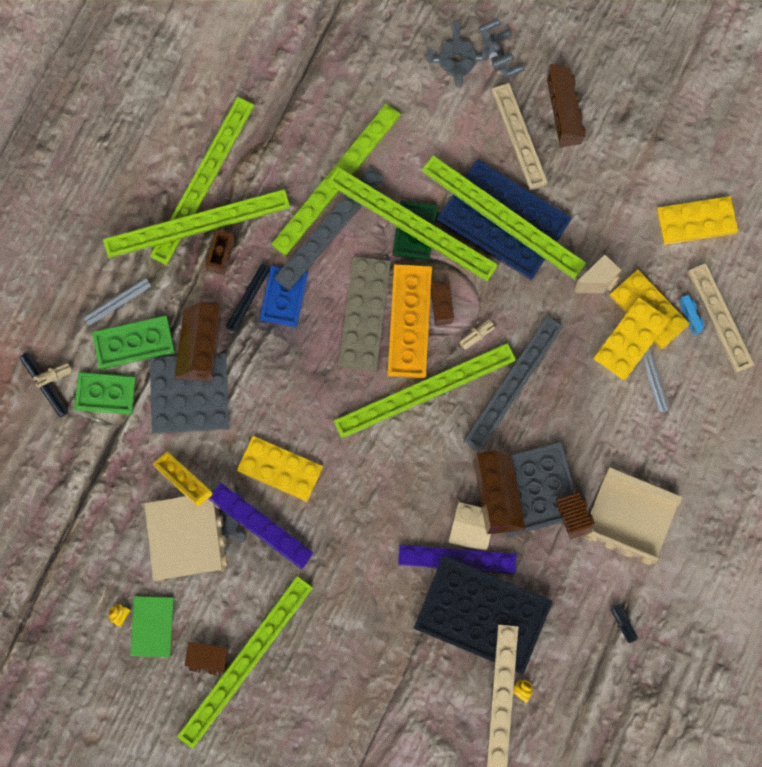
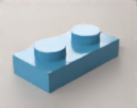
M689 295L684 296L680 299L679 304L686 320L690 323L689 327L693 336L699 335L704 330L703 319L697 315L695 301L690 299Z

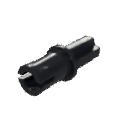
M619 604L611 608L610 611L618 624L617 628L620 627L627 643L636 641L638 637L630 623L631 619H628L622 605Z

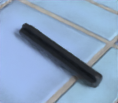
M260 265L226 324V328L230 331H236L268 275L270 268L267 265Z
M26 352L21 355L20 360L33 379L34 376L43 373L30 353ZM48 383L40 387V390L60 418L66 416L69 410L52 385Z

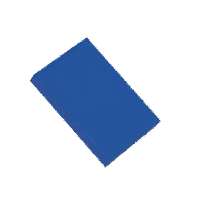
M271 265L259 320L297 328L308 272H305L293 288L288 291L275 280V276L283 267Z

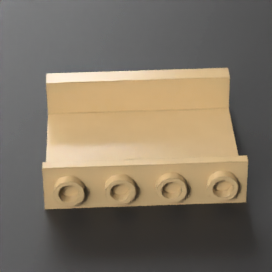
M609 467L590 513L593 516L595 525H593L592 533L585 535V539L594 543L596 541L602 542L604 547L611 550L619 549L627 557L633 558V556L641 558L640 562L644 564H655L658 562L659 558L657 557L682 497Z
M186 496L144 503L153 581L165 582L167 581L166 579L213 571H227L228 557L224 553L226 539L222 535L221 529L224 526L223 517L219 513L218 506L207 499L197 507Z

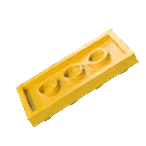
M731 196L657 207L656 209L663 245L738 233Z
M639 270L635 271L609 295L626 314L636 300L641 298L670 319V322L654 342L660 350L664 349L690 325Z
M638 298L593 359L625 382L670 322V319L641 298Z
M252 436L237 472L308 503L323 470V466Z

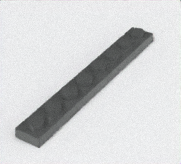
M369 167L359 180L376 190L382 184L384 178ZM345 195L275 276V280L290 291L362 205Z
M548 316L546 317L464 440L465 444L481 452L562 330V325Z

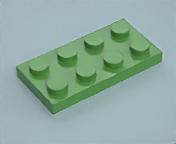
M167 316L92 332L100 370L175 353Z

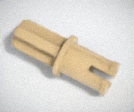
M487 319L476 329L473 328L472 332L460 340L462 348L468 349L477 341H482L484 336L495 330V327L492 326L493 323Z
M68 363L56 368H49L48 371L34 376V381L38 380L35 384L40 388L52 381L57 382L59 378L70 374L72 369Z

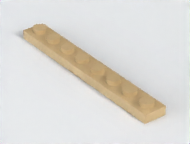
M498 625L487 767H507L518 626Z

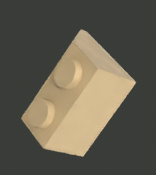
M604 255L578 280L574 291L576 293H604L607 289L611 291L618 284L621 269Z
M458 502L448 543L487 552L491 534L486 533L482 508Z

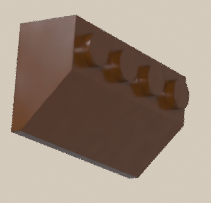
M550 64L546 79L559 146L566 147L582 144L583 138L586 137L585 127L581 126L580 122L582 120V111L577 107L579 96L578 92L574 91L575 76L574 74L571 75L570 68Z
M199 302L184 309L175 379L213 382L222 315L220 303Z
M498 451L476 453L473 463L486 533L496 534L525 530L512 456Z

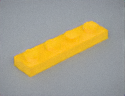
M168 451L153 463L154 467L197 507L213 495L202 482Z

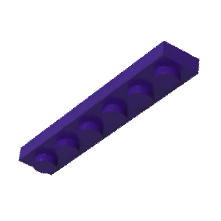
M220 482L212 492L213 495L208 500L298 568L303 569L313 555L311 550Z
M400 545L398 565L438 568L444 555L483 572L515 574L517 554Z

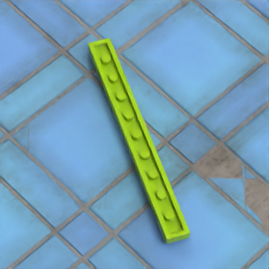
M237 97L169 221L197 213L251 115L254 104ZM182 239L155 246L150 257L168 266Z
M388 104L384 105L272 242L271 246L285 257L289 255L340 192L327 183L336 168L339 167L353 176L401 117L399 112Z
M432 156L423 167L422 173L574 280L586 266L583 260L435 156Z
M337 167L327 183L331 187L484 281L488 282L498 266L496 263L341 168Z
M284 189L103 239L108 259L287 210L290 209V204Z
M507 343L336 419L334 424L341 439H344L516 362V359Z
M298 576L295 578L177 737L192 749L196 747L313 590V587Z

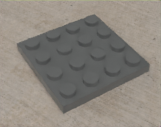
M226 353L216 354L213 382L175 379L177 356L150 358L153 434L230 430Z
M562 443L511 455L526 529L506 532L507 537L563 523L556 500L574 494L576 491Z

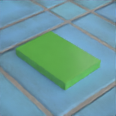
M79 372L74 410L132 415L136 376Z
M134 596L130 656L171 657L174 598Z

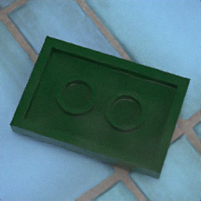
M400 201L401 206L435 226L438 205ZM396 227L392 256L430 261L432 248Z

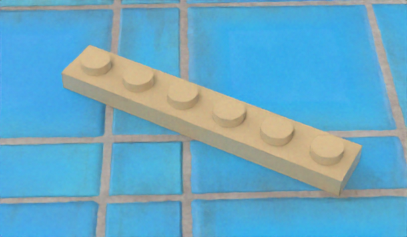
M510 83L492 88L493 97L529 191L546 186L548 182Z
M705 263L688 270L689 277L735 374L753 367L754 363L707 264Z

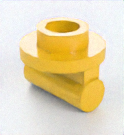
M117 604L110 608L108 619L110 622L121 627L131 610L123 607L121 604Z
M518 680L514 685L513 694L527 703L534 693V689L529 681Z

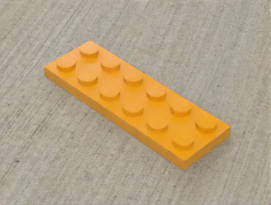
M394 264L387 377L426 379L431 266Z

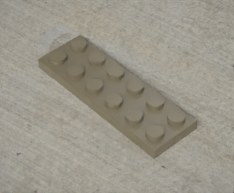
M353 256L339 368L377 372L391 261Z

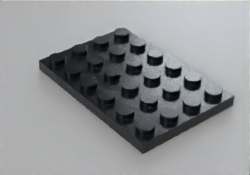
M443 555L413 629L495 663L498 625L518 626L515 671L524 675L553 601Z

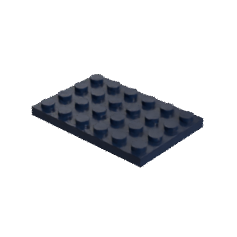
M476 160L465 176L470 182L556 242H558L572 220L570 216L479 160ZM454 194L436 220V222L531 281L546 260Z

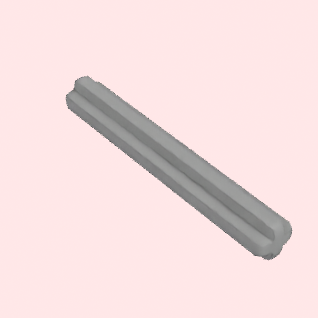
M143 278L83 317L88 326L92 325L151 287L150 282L147 278Z
M649 348L642 361L659 413H664L669 410V406Z

